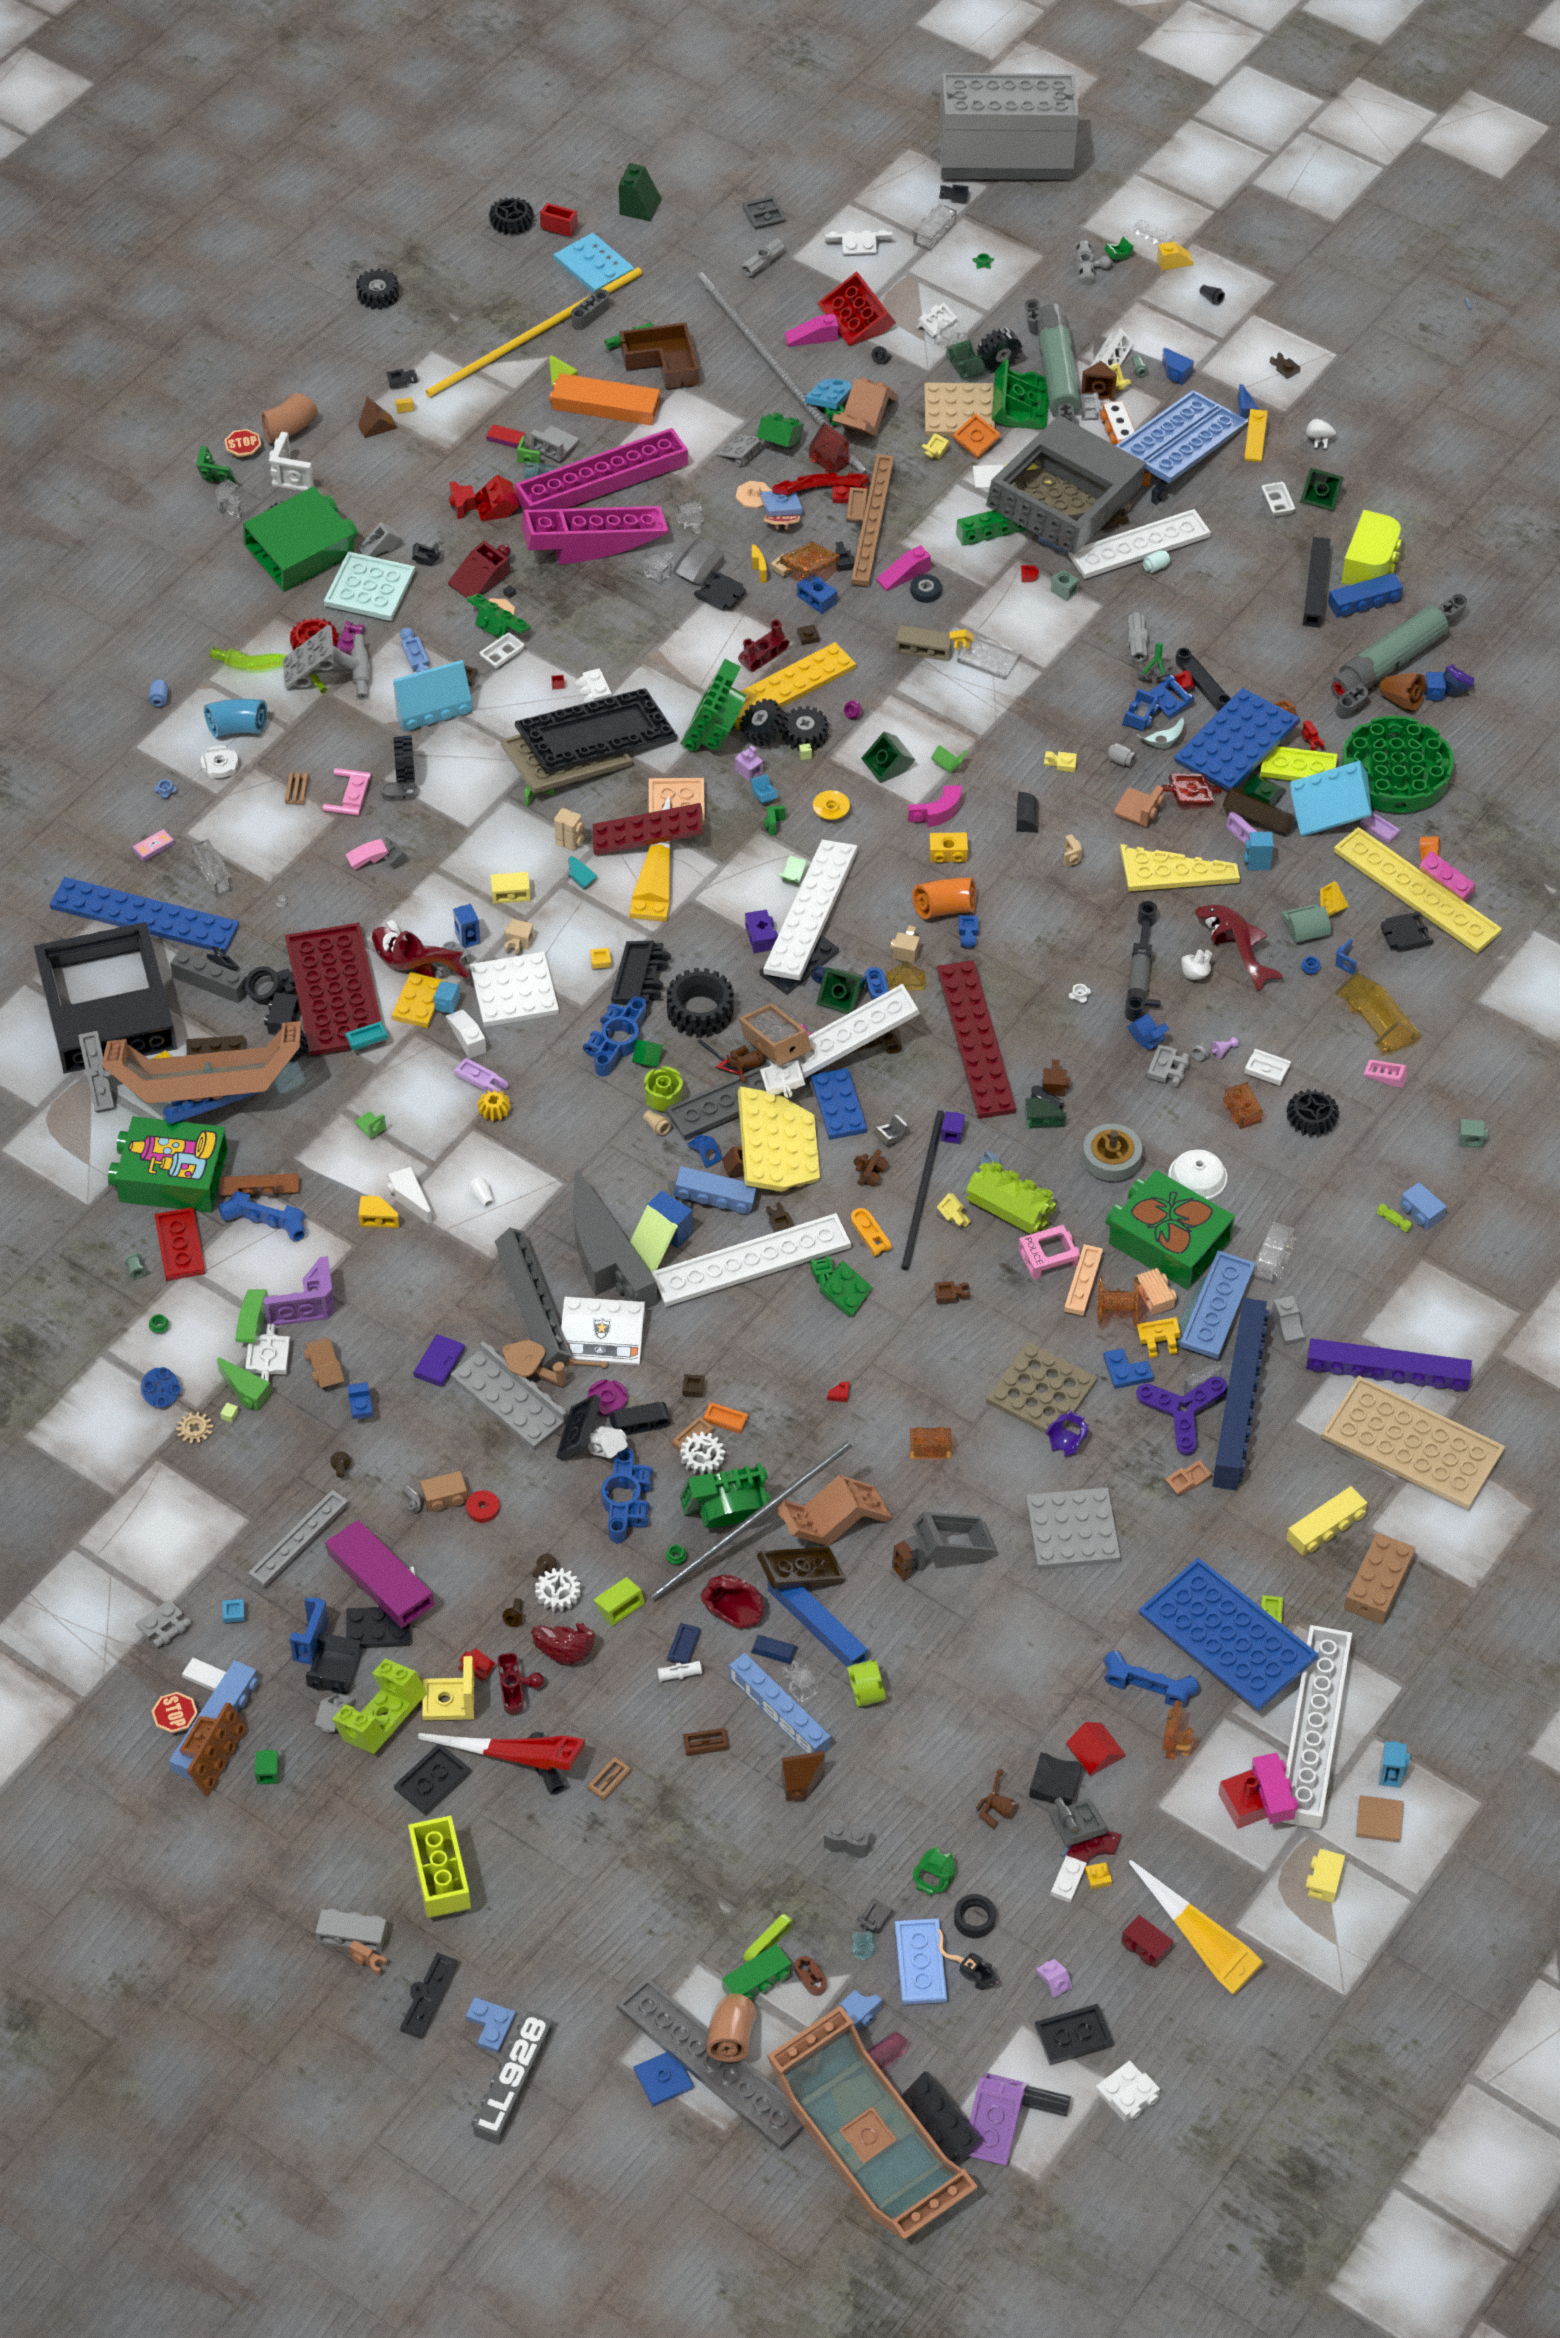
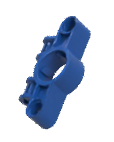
M632 998L625 1008L617 1004H610L606 1014L600 1018V1022L603 1025L602 1033L592 1031L589 1041L584 1043L582 1048L585 1053L594 1057L595 1073L598 1076H608L621 1057L628 1056L634 1052L636 1040L639 1039L638 1029L646 1018V1001L643 998ZM617 1031L631 1034L630 1039L625 1042L613 1041L608 1036L610 1037L612 1033Z
M628 1447L615 1455L613 1475L606 1478L601 1487L602 1505L605 1511L609 1513V1539L617 1544L626 1540L628 1527H646L649 1523L647 1512L650 1509V1504L647 1501L641 1500V1492H649L652 1489L650 1480L653 1475V1468L647 1465H635L633 1451ZM615 1488H628L633 1491V1498L627 1502L618 1503L609 1499V1492Z

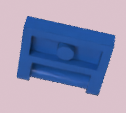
M1173 675L1167 676L1161 684L1149 691V693L1158 696L1157 704L1159 705V710L1169 720L1190 706L1195 700L1191 694H1188L1176 682V678ZM1172 687L1183 700L1179 702L1167 689Z

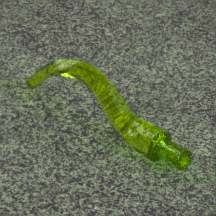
M214 646L209 653L210 658L224 661L226 666L244 670H262L283 666V659L287 656L280 653L247 655L231 648L226 651ZM316 673L311 674V679L320 693H325L327 689Z

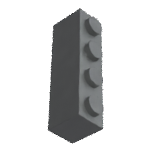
M179 950L170 962L172 977L238 1004L246 994L244 985L246 976L182 950Z

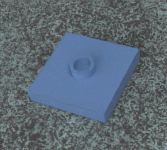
M766 491L760 494L769 517L799 515L803 512L796 492L783 495Z

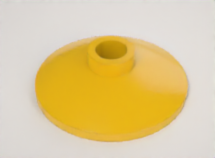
M833 790L818 794L813 801L814 812L819 817L827 820L842 818L848 813L850 808L849 799L843 793Z

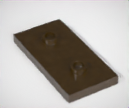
M830 1547L759 1551L757 1554V1558L772 1589L842 1584L845 1580Z

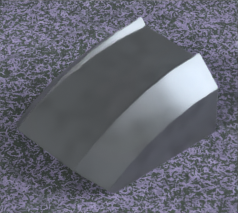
M699 538L687 548L673 571L703 586V582L705 580L708 581L712 577V573L718 571L724 565V555L718 547L716 548Z

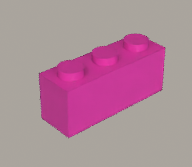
M1432 851L1419 864L1420 871L1465 903L1476 891L1475 883Z
M1278 1752L1253 1757L1251 1769L1253 1775L1257 1777L1256 1780H1258L1257 1788L1269 1824L1295 1819L1298 1803L1296 1797H1292L1290 1792L1292 1791L1291 1781L1289 1778L1286 1779L1284 1774L1286 1772L1284 1760H1280Z

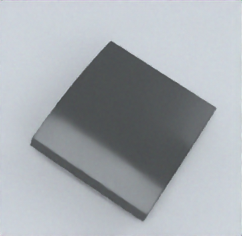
M774 195L744 202L742 205L754 229L786 220L780 205L778 206Z

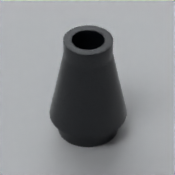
M1204 284L1199 290L1200 294L1204 295L1213 304H1220L1225 298V293L1221 288Z

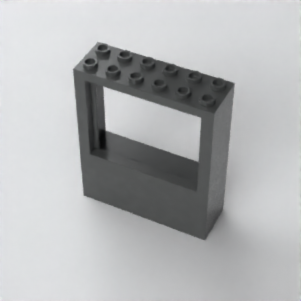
M1058 415L991 480L986 506L1075 555L1141 489L1147 463ZM1032 464H1035L1098 500L1075 521L1011 484Z

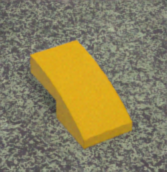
M752 545V570H759V583H766L767 570L765 559L756 545Z

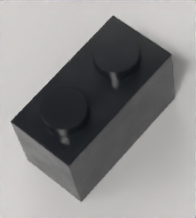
M275 992L273 1000L269 1002V1015L266 1014L264 1020L268 1034L278 1033V1029L282 1028L281 1023L295 1022L299 1009L298 995Z

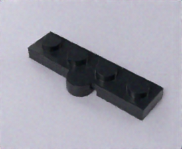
M437 1952L424 1978V1983L415 1982L412 1984L410 1995L413 2002L401 2024V2032L419 2039L422 2038L458 1965L456 1959Z

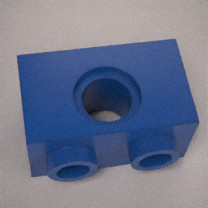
M811 573L797 583V596L820 614L825 613L837 604L836 589L815 574Z
M471 903L454 908L455 934L461 946L468 948L481 944L479 919Z

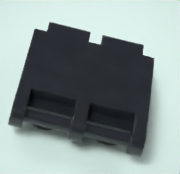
M714 571L712 577L708 581L705 580L703 586L696 590L694 595L721 610H731L737 604V600L739 601L746 594V589L742 583L718 571Z
M1421 912L1386 918L1385 922L1380 923L1381 930L1386 937L1390 949L1402 951L1431 945L1434 942L1432 937L1428 935L1427 925L1421 919Z

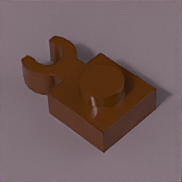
M954 1281L934 1283L936 1304L956 1302L957 1297L961 1299L970 1298V1292L963 1291L969 1290V1283L964 1282L958 1286H955Z

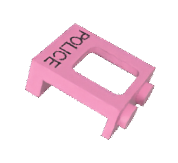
M1064 1225L1019 1238L1018 1250L1033 1280L1041 1278V1271L1071 1262L1073 1267H1077L1078 1258H1080L1079 1249L1077 1246L1074 1247L1072 1235L1069 1231H1066ZM1059 1235V1239L1066 1252L1046 1257L1038 1242Z

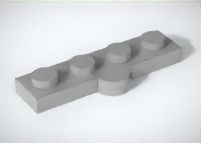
M98 1031L80 1034L78 1037L94 1110L114 1107L107 1077L111 1073L103 1068V1054Z

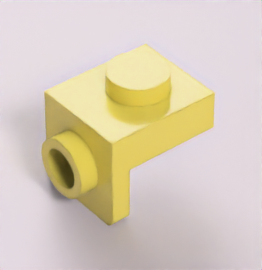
M1119 363L1108 366L1117 373L1116 391L1124 390L1125 386L1131 383L1130 379H1123Z
M934 433L928 444H923L921 447L924 450L925 456L930 459L934 457L940 460L950 442Z

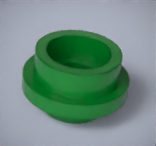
M162 1314L153 1315L149 1321V1328L154 1333H163L169 1327L168 1319Z
M672 1545L666 1551V1560L670 1564L679 1565L686 1559V1551L680 1545Z

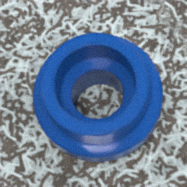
M1308 956L1302 961L1301 968L1305 973L1315 974L1320 970V962L1316 957Z

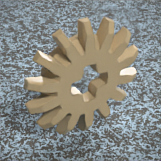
M196 1412V1416H192V1413H189L188 1418L182 1416L184 1422H177L181 1426L176 1427V1431L181 1432L177 1435L178 1437L185 1436L182 1439L184 1442L190 1438L189 1443L192 1444L194 1438H196L197 1442L200 1443L199 1437L207 1440L208 1437L204 1434H212V1431H209V1429H212L213 1425H208L212 1420H205L206 1414L200 1417V1412ZM199 1425V1431L191 1432L190 1426Z

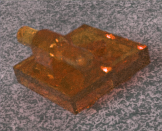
M1174 1700L1173 1708L1168 1710L1162 1750H1166V1759L1174 1760L1175 1749L1182 1750V1755L1188 1756L1194 1745L1192 1728H1186L1185 1732L1178 1731L1183 1705L1182 1701Z

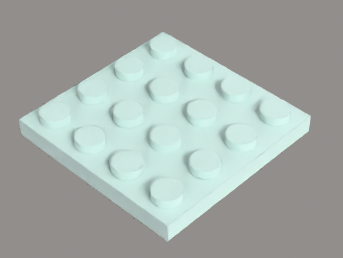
M347 552L324 599V606L392 621L415 573V566Z

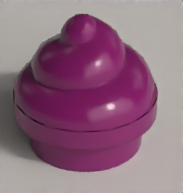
M855 700L847 702L844 706V714L851 719L858 718L862 713L860 703Z

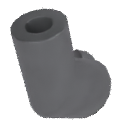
M408 1485L403 1489L402 1493L409 1499V1503L406 1506L408 1511L416 1513L421 1509L422 1497Z

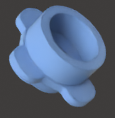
M164 779L159 781L154 790L161 794L162 798H167L171 793H175L177 788L172 786L170 780Z

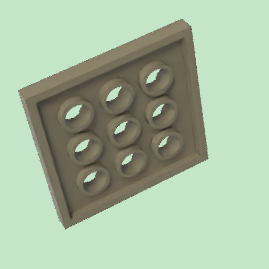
M1027 1341L986 1398V1403L1046 1434L1047 1428L1060 1415L1069 1414L1070 1411H1077L1096 1384L1097 1377ZM1037 1364L1040 1368L1031 1369L1029 1366ZM1054 1373L1057 1377L1052 1379L1047 1377V1374ZM1022 1378H1026L1030 1382L1023 1384L1019 1382V1380ZM1066 1382H1072L1075 1386L1069 1388L1066 1387L1064 1384ZM1039 1387H1043L1047 1389V1391L1040 1393L1036 1389ZM1015 1392L1019 1394V1397L1012 1398L1009 1394ZM1057 1396H1061L1065 1400L1057 1402L1056 1400H1054V1398ZM1032 1401L1035 1402L1037 1405L1035 1407H1029L1026 1405V1403ZM1052 1411L1054 1412V1415L1046 1416L1044 1412ZM1065 1420L1064 1428L1069 1420Z

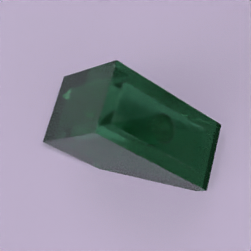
M1025 1098L1026 1129L1065 1127V1111L1046 1098Z

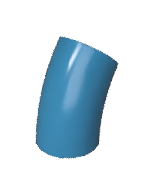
M260 699L223 700L204 705V716L207 726L215 738L236 733L261 734L267 720V704L265 700Z

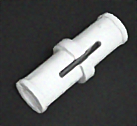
M700 1661L687 1664L676 1663L675 1666L658 1668L660 1682L676 1678L682 1680L683 1677L702 1674Z

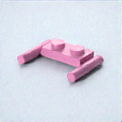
M335 768V776L350 777L342 802L343 806L323 804V811L359 816L369 781L371 780V773Z

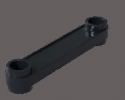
M1188 648L1178 649L1175 657L1177 666L1183 671L1189 670L1191 672L1193 683L1216 708V711L1219 712L1231 700V697L1226 694Z

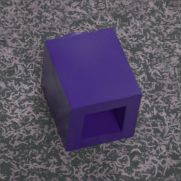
M946 1111L941 1141L955 1144L961 1143L965 1114Z

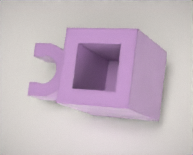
M752 745L749 749L742 751L735 757V770L749 782H751L752 778L763 774V760L756 755L757 749Z

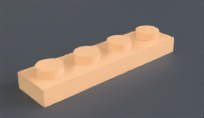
M1083 1245L1064 1312L1084 1316L1103 1254L1102 1248Z

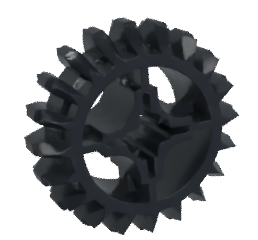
M512 196V198L505 197L504 200L499 199V202H494L490 209L489 219L493 229H497L498 233L503 232L504 235L509 233L511 236L512 233L517 235L518 232L524 233V230H529L533 223L534 214L529 202H526L525 199L520 200L519 197L515 199Z
M1307 1089L1306 1092L1300 1090L1298 1094H1294L1292 1099H1290L1286 1109L1287 1120L1290 1121V1126H1294L1295 1131L1301 1130L1302 1135L1308 1133L1309 1137L1312 1134L1318 1137L1320 1133L1325 1135L1327 1131L1331 1132L1337 1124V1119H1339V1107L1335 1099H1331L1330 1094L1324 1095V1090L1320 1093L1316 1089L1314 1091Z

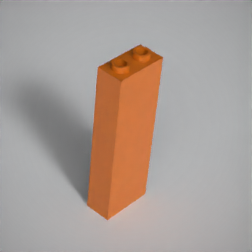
M561 373L558 380L554 381V391L550 392L549 402H552L553 410L651 426L660 404V389Z

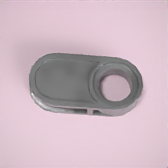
M412 781L388 782L381 789L382 797L386 801L414 800L418 796V786ZM409 788L414 790L412 793L405 792Z

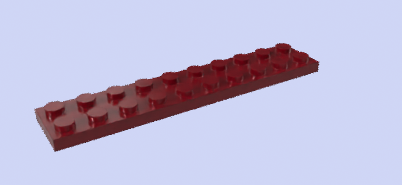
M974 960L938 965L939 981L977 1118L982 1119L1016 1113L1015 1103Z

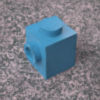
M440 982L433 997L435 1010L454 1013L460 1000L459 984Z

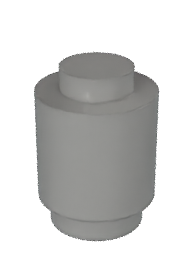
M1118 743L1111 745L1107 753L1109 760L1124 767H1131L1136 758V753L1133 750Z

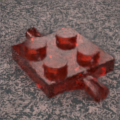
M1170 773L1168 779L1171 785L1162 784L1161 786L1163 787V792H1172L1178 805L1212 806L1214 802L1212 793H1221L1222 791L1221 786L1210 785L1204 774Z

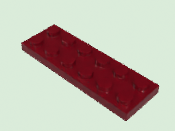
M701 803L593 824V852L595 855L702 835L703 816Z

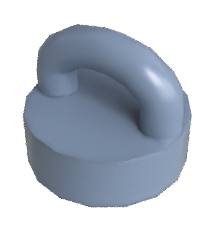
M986 1150L980 1158V1165L985 1162L992 1163V1161L999 1163L1000 1159L996 1154Z

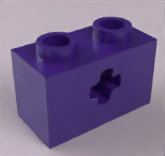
M767 909L745 913V927L753 954L771 951L778 937L777 931H773V917L769 916Z

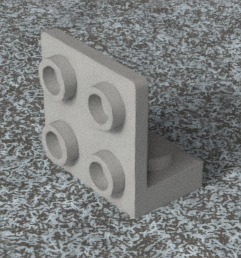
M550 426L544 433L535 429L531 432V449L540 451V453L559 462L579 442V438L553 426Z

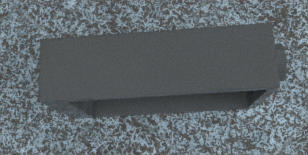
M923 1512L912 1524L926 1558L985 1562L995 1551L980 1516ZM938 1530L968 1533L973 1546L943 1544Z

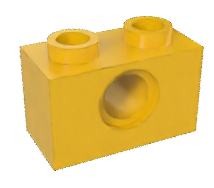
M930 833V862H967V833Z

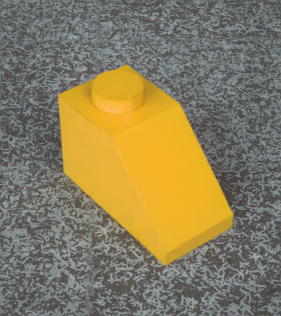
M1176 242L1158 244L1157 261L1161 270L1194 265L1189 251Z
M373 1195L361 1196L358 1214L360 1227L399 1228L398 1213L382 1197Z

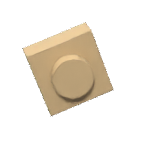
M784 554L771 563V569L783 577L796 568V563Z

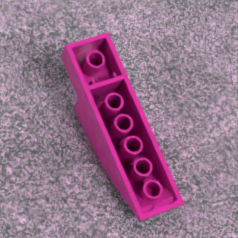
M661 506L524 510L521 522L528 550H555L559 565L590 561L631 550L668 533Z

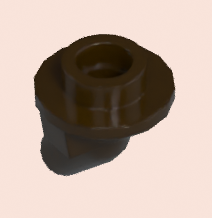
M343 1451L334 1453L330 1460L331 1466L336 1470L338 1478L344 1477L345 1470L351 1464L350 1456Z
M549 1553L542 1554L536 1561L537 1567L532 1572V1576L538 1579L545 1571L550 1574L552 1573V1568L556 1570L557 1561L555 1557Z
M515 1598L513 1608H507L502 1614L503 1621L509 1627H518L523 1620V1612H520L522 1599Z

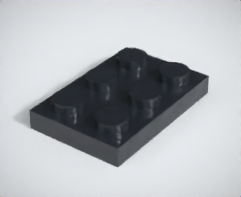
M596 1394L570 1408L556 1454V1458L561 1461L574 1456L588 1447L590 1433L595 1426L594 1420L600 1409L599 1403L601 1398Z
M381 1607L346 1608V1638L360 1640L361 1648L410 1646V1623L401 1629Z
M438 1743L394 1785V1790L426 1815L470 1773V1768Z
M1098 2003L1036 2021L1034 2024L1049 2065L1113 2046L1112 2038Z

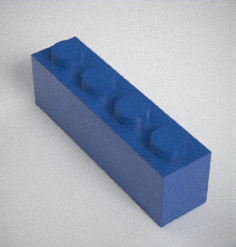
M1395 573L1329 591L1328 605L1336 618L1401 600L1403 586Z

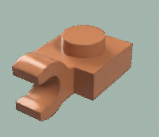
M355 1940L350 1945L352 1960L360 1965L365 1964L369 1967L371 1965L372 1972L380 1975L381 1969L376 1967V1964L382 1963L386 1966L387 1959L384 1956L374 1954L372 1949Z

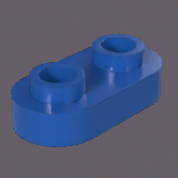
M869 968L865 972V976H867L866 986L871 999L874 1000L888 992V985L880 968Z

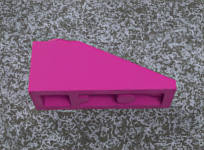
M835 314L817 316L785 332L787 346L838 341V324Z
M922 545L913 548L903 554L878 576L876 581L887 592L914 579L918 575L930 571L931 555Z

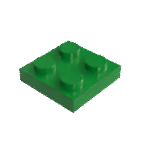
M842 1261L835 1268L820 1292L850 1317L855 1313L872 1286Z

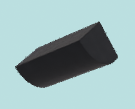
M1018 792L1016 832L1038 833L1039 801L1030 793Z

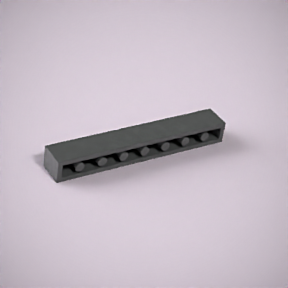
M509 1227L494 1241L498 1249L497 1252L501 1257L503 1268L514 1291L515 1299L518 1302L521 1315L527 1326V1331L530 1333L532 1341L542 1345L545 1349V1356L540 1364L542 1367L553 1369L555 1363L562 1362L564 1364L572 1355L524 1231Z

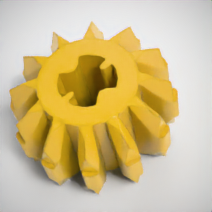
M496 1089L493 1092L487 1090L486 1094H481L477 1102L480 1116H483L485 1120L490 1118L492 1122L495 1119L501 1121L502 1117H507L511 1108L508 1095H504L503 1091L497 1093Z

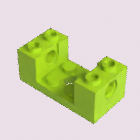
M386 1658L372 1673L380 1691L361 1712H358L354 1707L345 1704L332 1718L343 1741L372 1754L376 1753L427 1694L416 1671Z

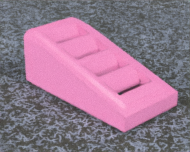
M1369 1060L1364 1077L1403 1088L1408 1077L1406 1065Z

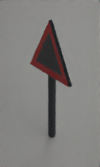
M698 1039V1043L723 1061L715 1068L740 1076L737 1068L730 1066L727 1059L701 1039Z

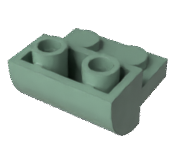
M1317 904L1281 912L1282 919L1289 927V934L1295 942H1304L1308 939L1321 938L1331 934L1330 919L1324 906L1319 907Z

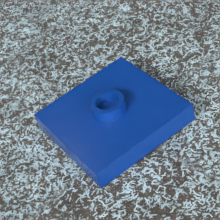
M667 2052L633 2066L634 2072L652 2107L693 2090V2084L684 2067Z

